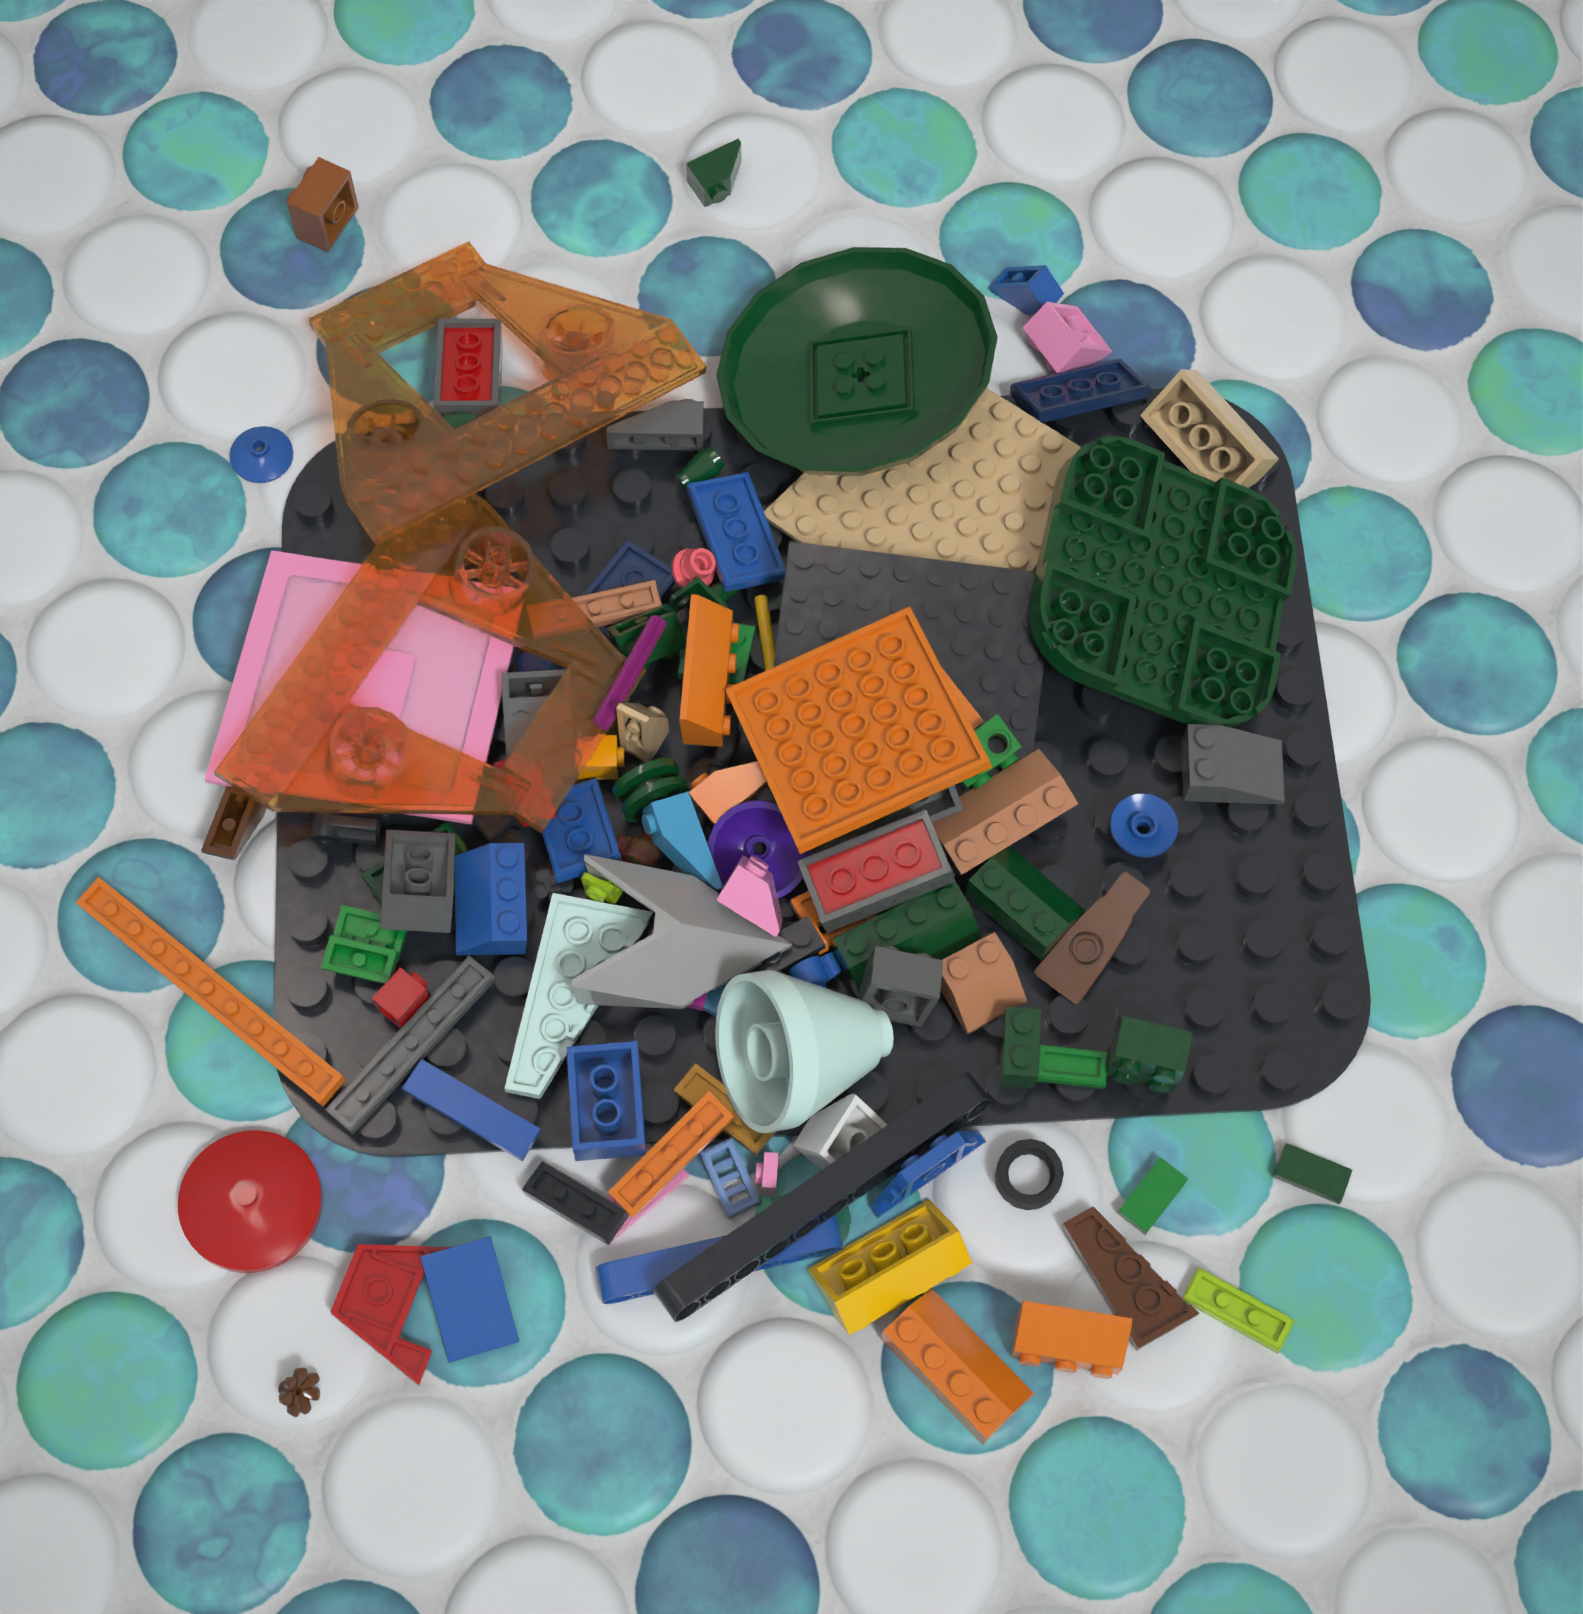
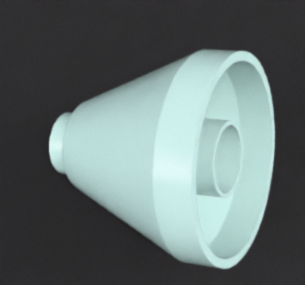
M773 970L745 973L732 978L723 990L716 1016L715 1039L717 1059L728 1098L741 1120L748 1127L759 1133H770L800 1126L878 1065L881 1057L888 1056L893 1047L892 1025L889 1017L882 1009H872L868 1003Z

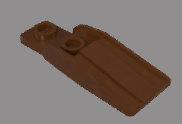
M1123 872L1104 897L1101 896L1066 932L1035 969V975L1073 1004H1079L1118 950L1133 922L1132 917L1150 895V889L1129 873Z

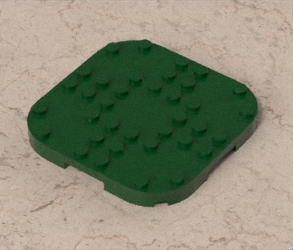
M1107 436L1101 437L1087 445L1085 444L1064 463L1054 485L1029 601V624L1039 650L1046 660L1066 677L1184 724L1223 725L1231 728L1243 724L1260 713L1270 701L1275 689L1281 653L1276 652L1284 601L1291 597L1297 563V551L1291 530L1286 532L1282 522L1278 519L1281 512L1267 498L1250 488L1223 477L1216 482L1164 461V452L1125 437Z

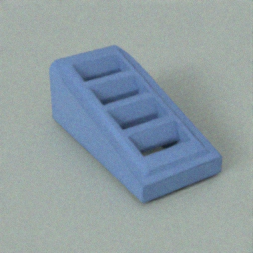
M732 1138L725 1139L703 1149L699 1153L728 1218L761 1203ZM728 1151L729 1158L713 1165L711 1158ZM732 1164L735 1165V1171L720 1178L718 1177L717 1171ZM738 1177L741 1178L743 1183L726 1191L724 1190L723 1184ZM744 1190L747 1191L749 1196L730 1204L729 1197Z

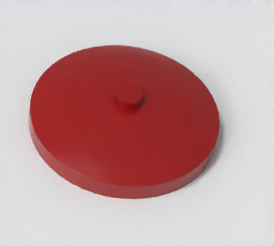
M261 1130L233 1133L206 1147L194 1159L186 1171L178 1195L179 1221L190 1245L211 1264L237 1273H256L270 1270L293 1258L302 1250L314 1234L320 1220L323 1205L321 1181L308 1155L288 1138Z

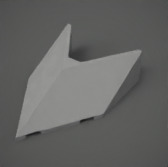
M584 854V862L589 874L604 881H611L655 913L652 935L571 979L570 987L578 1004L683 1009L694 1003L696 998L710 990L715 991L728 984L735 976L751 971L761 965L765 959L778 952L781 954L792 947L789 942L779 935L776 937L718 902L719 893L693 875Z

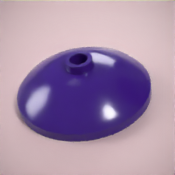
M765 800L747 801L730 808L716 822L708 840V847L722 886L725 885L742 856L744 855L749 859L753 855L769 865L767 870L773 875L778 899L791 892L800 883L803 875L797 861L810 856V850L802 854L799 853L777 803ZM757 842L764 843L766 851L764 853H757L754 850V844Z

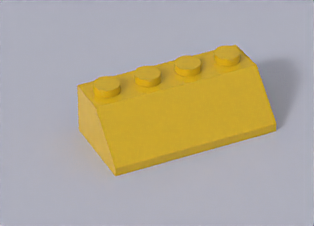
M928 1199L846 1246L843 1250L808 1268V1271L837 1321L851 1335L858 1330L866 1328L871 1322L883 1315L895 1311L902 1304L919 1294L926 1293L931 1287L948 1277L958 1274L962 1269L971 1265L972 1260L960 1231Z

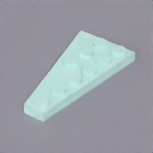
M552 893L505 1084V1092L538 1099L542 1097L567 1057L566 1047L575 1044L598 1005L578 1004L570 987L571 979L636 944L654 917L653 912Z

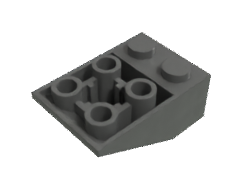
M569 669L502 673L506 757L526 755L539 768L543 779L576 777L572 685Z

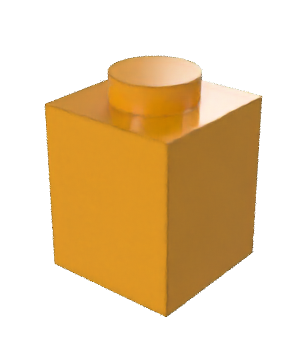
M617 735L576 736L578 780H591L595 778L597 780L618 779V767H625L624 747H618Z

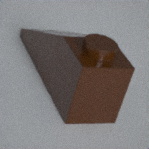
M226 786L201 849L202 853L235 861L263 819L273 793Z

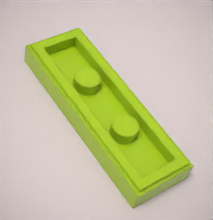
M1200 1267L1196 1269L1182 1297L1188 1305L1191 1304L1197 1310L1277 1354L1280 1352L1295 1321Z

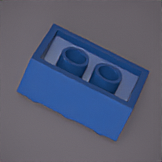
M489 843L455 856L456 955L525 954L527 922L524 843Z

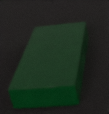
M1286 1143L1273 1178L1340 1204L1353 1170Z

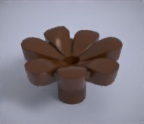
M296 1368L293 1372V1377H287L279 1384V1402L287 1406V1413L291 1416L298 1417L300 1412L304 1415L308 1414L311 1410L309 1400H319L320 1389L313 1388L320 1380L317 1373L310 1372L307 1374L306 1368Z

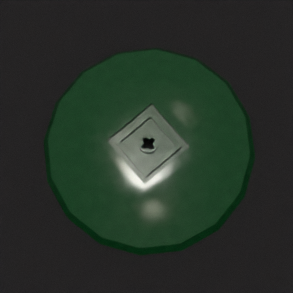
M852 247L802 262L759 290L727 331L716 377L726 418L756 451L807 474L864 476L912 462L958 430L989 384L998 336L985 296L952 264L908 248ZM860 375H865L864 381L858 382Z

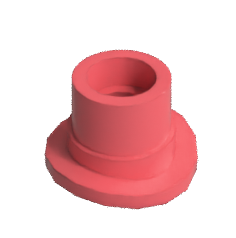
M686 548L679 551L673 558L671 565L672 575L680 588H683L697 577L709 586L713 582L716 561L713 554L707 549Z

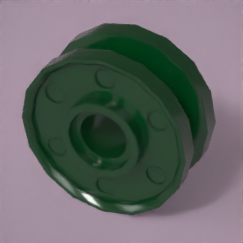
M660 758L648 761L633 768L616 781L612 788V793L615 800L623 804L621 811L625 820L641 822L642 811L651 802L689 792L686 780L678 777L680 770L675 760Z

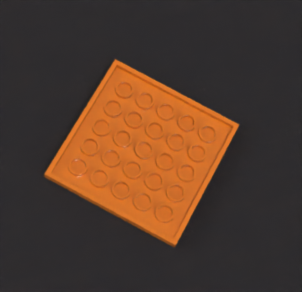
M910 606L725 689L800 854L992 768L984 748Z

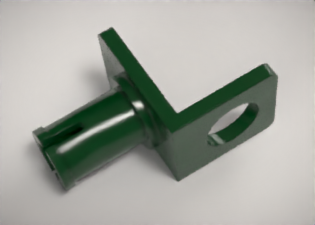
M697 577L670 597L669 606L677 613L690 604L691 594H694L728 608L725 601L739 593L741 589L724 592L720 581L710 588ZM685 594H687V595L685 596V598H684L682 601L679 602V600H680Z

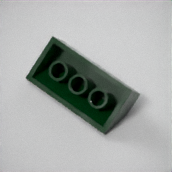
M953 882L913 898L833 938L831 952H833L844 976L858 998L866 964L875 946H892L902 952L911 954L924 953L932 956L934 959L943 960L982 938L971 906L957 883Z

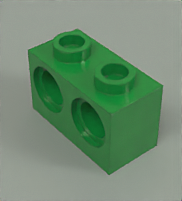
M998 714L975 730L992 768L960 782L965 790L971 785L977 790L992 778L989 772L994 768L1000 766L1004 770L1019 759L1016 752L1022 746ZM998 736L1005 741L1006 750L1003 753L996 754L989 750L988 740L991 737Z

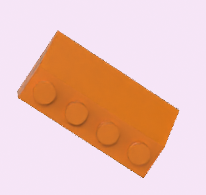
M691 594L679 718L683 744L723 747L724 735H730L731 715H726L727 704L732 703L725 689L734 685L729 684V673H736L737 654L731 653L732 643H738L739 623H734L732 610L694 594Z
M933 1289L908 1306L882 1333L881 1340L982 1445L1034 1395L1030 1388Z

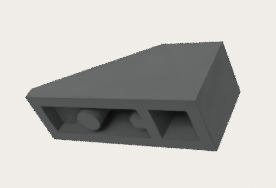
M693 399L669 401L608 426V449L700 451L703 448L704 401H695Z

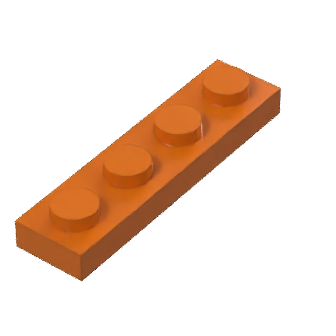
M708 1091L608 1193L632 1218H635L735 1116L711 1091Z

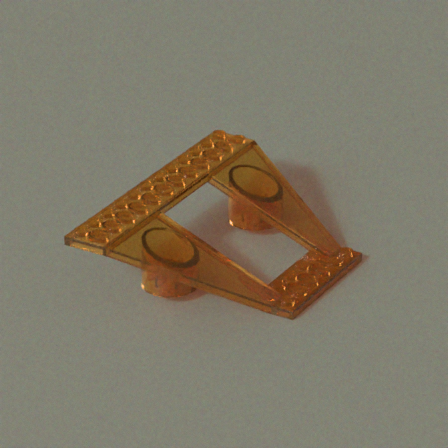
M470 241L309 318V326L326 348L341 495L376 545L705 374L707 365L672 319L486 264ZM477 299L538 356V366L543 376L549 382L454 429L379 353L438 325V319H450L476 306ZM557 336H560L562 338L561 341L553 339H555ZM394 428L401 430L403 432L399 434L396 430H394ZM370 430L373 432L371 437L365 436Z
M432 467L218 765L214 776L272 812L513 815L535 830L543 833L608 732V730L604 731L593 724V719L628 657L617 651L535 557L529 543L518 533L514 532L486 500ZM471 563L478 565L477 569H464ZM517 571L521 577V582L512 577L510 572ZM477 577L481 586L478 588L469 578ZM508 584L516 590L503 594L502 587ZM484 588L495 589L496 593H489ZM417 605L567 668L501 770L406 728L405 724L391 712L378 707H359L350 703L355 693ZM642 668L624 703H627L647 671L645 668ZM345 742L352 746L351 751L336 752ZM396 751L399 756V765L387 759L386 753ZM352 759L356 767L351 772L341 761ZM383 765L391 770L392 773L378 778L376 769ZM362 769L370 771L372 778H364L356 774Z

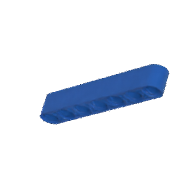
M837 1216L831 1217L755 1271L829 1255L843 1250L844 1245ZM726 1235L614 1260L596 1266L595 1271L602 1304H614L654 1295V1288L661 1280Z

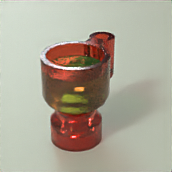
M644 827L641 829V836L627 837L625 835H617L615 839L623 862L653 867L659 858L660 852L659 848L653 843L651 834L648 835Z

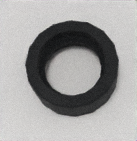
M1034 1139L1019 1140L1008 1146L999 1158L995 1172L996 1187L1003 1199L1013 1207L1023 1210L1040 1209L1051 1203L1061 1188L1064 1176L1062 1161L1056 1151L1045 1142ZM1030 1154L1037 1156L1049 1168V1183L1038 1194L1027 1195L1020 1193L1009 1181V1167L1014 1159L1021 1155Z

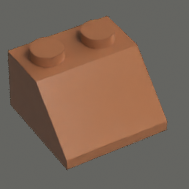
M995 932L943 959L940 991L967 1035L1003 1016L1006 1007H1019L1027 1003L1013 960Z

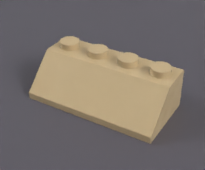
M1181 369L1140 415L1191 472L1214 482L1223 477L1249 488L1257 483L1279 460L1198 370Z

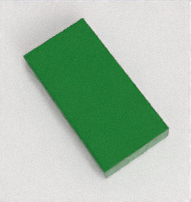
M1040 1045L1037 1082L1104 1089L1106 1086L1108 1052Z
M1160 1157L1118 1210L1117 1214L1146 1235L1185 1185L1188 1178Z

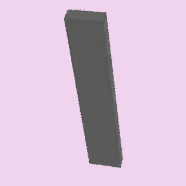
M468 956L325 1109L326 1112L353 1135L418 1065L420 1060L433 1049L496 981L495 976L471 956Z

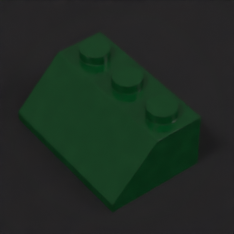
M1011 846L992 856L968 880L965 893L967 897L1041 961L1086 912V910Z

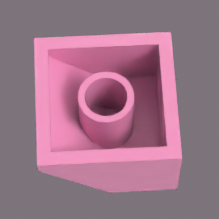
M1046 302L1023 327L1029 336L1028 341L1031 346L1041 351L1047 359L1045 361L1047 367L1054 373L1090 366L1107 357L1112 352L1078 306Z
M743 855L723 886L717 901L776 937L780 932L783 917L773 875L767 870L769 865L753 855L749 859Z

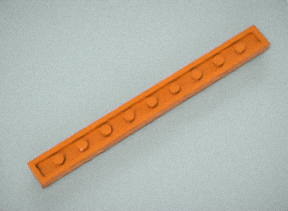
M100 877L75 902L320 1105L324 1106L346 1081L343 1075Z

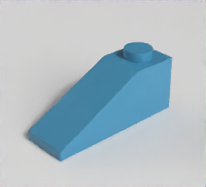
M689 792L651 802L642 811V824L645 832L648 835L651 834L653 843L684 874L695 876L716 892L722 889V883Z

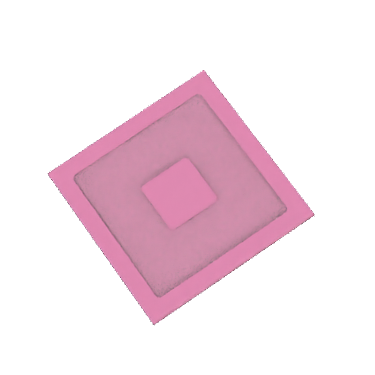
M271 550L204 779L205 782L472 825L502 700V673H508L527 590Z

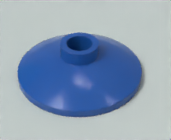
M267 426L254 427L246 430L235 439L230 449V462L234 471L244 480L253 483H267L278 479L290 468L294 455L293 447L289 438L282 431ZM264 447L262 451H255L258 448Z
M1141 793L1126 797L1115 807L1111 816L1110 828L1114 840L1125 852L1137 857L1150 858L1163 854L1173 845L1178 833V820L1174 810L1166 801L1155 795ZM1137 827H1146L1148 829V833H1139L1137 831Z

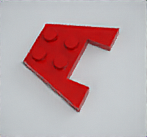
M358 1244L330 1314L411 1381L420 1386L433 1351L399 1337L425 1274L421 1256L452 1247Z

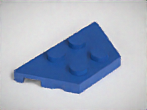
M978 1130L957 1131L950 1137L946 1134L941 1135L929 1145L931 1150L925 1155L919 1157L918 1154H915L902 1163L900 1166L902 1171L897 1174L869 1208L878 1219L986 1143L985 1138Z

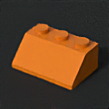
M1023 1300L1016 1313L1011 1357L1019 1358L1018 1363L1025 1366L1039 1367L1040 1363L1043 1362L1055 1364L1054 1369L1058 1371L1074 1373L1079 1368L1091 1370V1376L1110 1379L1113 1374L1118 1375L1123 1369L1133 1318Z

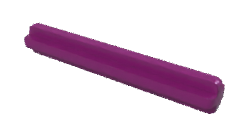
M657 615L650 616L593 719V724L601 730L607 731L617 716V706L619 703H624L666 627L664 619Z

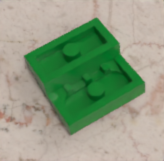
M342 905L334 934L330 935L321 969L385 984L394 974L408 931L380 929V913Z

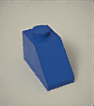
M1046 265L1006 267L989 287L993 294L1026 315H1035L1046 302L1057 303L1064 295V292Z

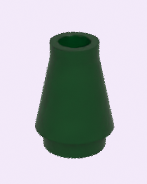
M711 446L705 450L701 448L682 471L676 474V477L685 490H687L688 483L709 480L720 475V470L725 465Z

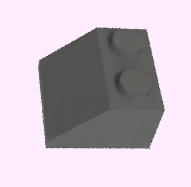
M875 946L867 961L857 999L868 1003L872 1009H882L890 1021L922 1027L940 998L944 960L934 959L932 956L924 953L911 954L902 952L892 946Z

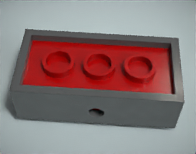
M438 319L433 400L436 434H444V415H453L457 412L476 413L480 433H500L503 358L501 319Z
M927 809L797 861L821 924L827 933L956 882Z

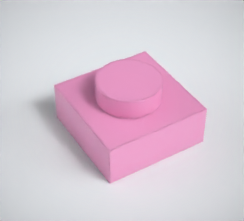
M764 1152V1163H757L755 1184H762V1195L776 1196L779 1153Z

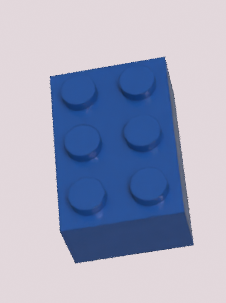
M638 1041L566 1047L572 1144L575 1161L644 1156L646 1154Z

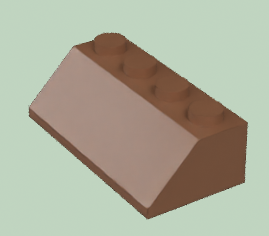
M1038 749L993 776L977 790L973 788L961 795L959 798L964 810L936 820L932 824L947 859L959 877L1073 808L1078 802L1061 774L1042 751Z

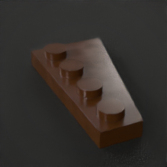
M1094 1206L1062 1224L1063 1230L1114 1315L1133 1318L1129 1340L1136 1351L1200 1314L1191 1304L1188 1305L1176 1293L1177 1290L1167 1280L1164 1281L1150 1267L1151 1264L1126 1242V1239Z

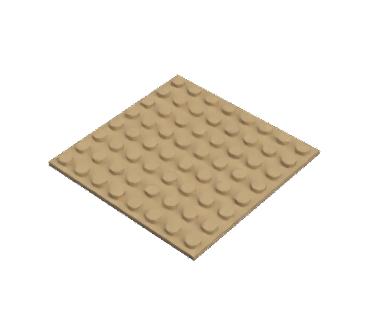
M986 388L958 430L914 461L864 476L813 475L804 472L764 511V514L769 523L801 543L1034 572L1037 568L1057 475L1064 463L1081 447Z

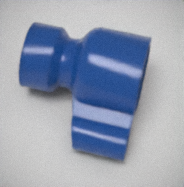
M830 952L821 957L813 956L794 965L788 972L792 977L827 988L826 983L837 976L842 970L833 952Z

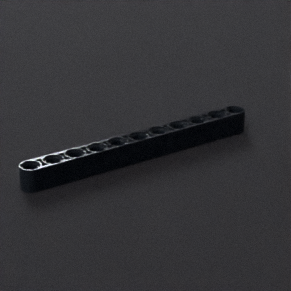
M970 1073L961 1074L665 1277L654 1288V1294L675 1322L684 1320L901 1170L900 1166L908 1158L915 1154L921 1156L930 1150L929 1145L943 1134L950 1136L979 1116L988 1108L992 1101L991 1098Z

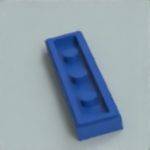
M422 1059L402 1087L403 1092L520 1161L524 1160L541 1133V1129Z

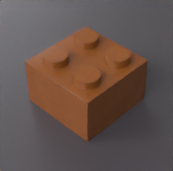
M320 157L317 158L312 166L306 169L303 180L296 189L289 193L287 198V206L297 239L327 253L359 208L351 171Z

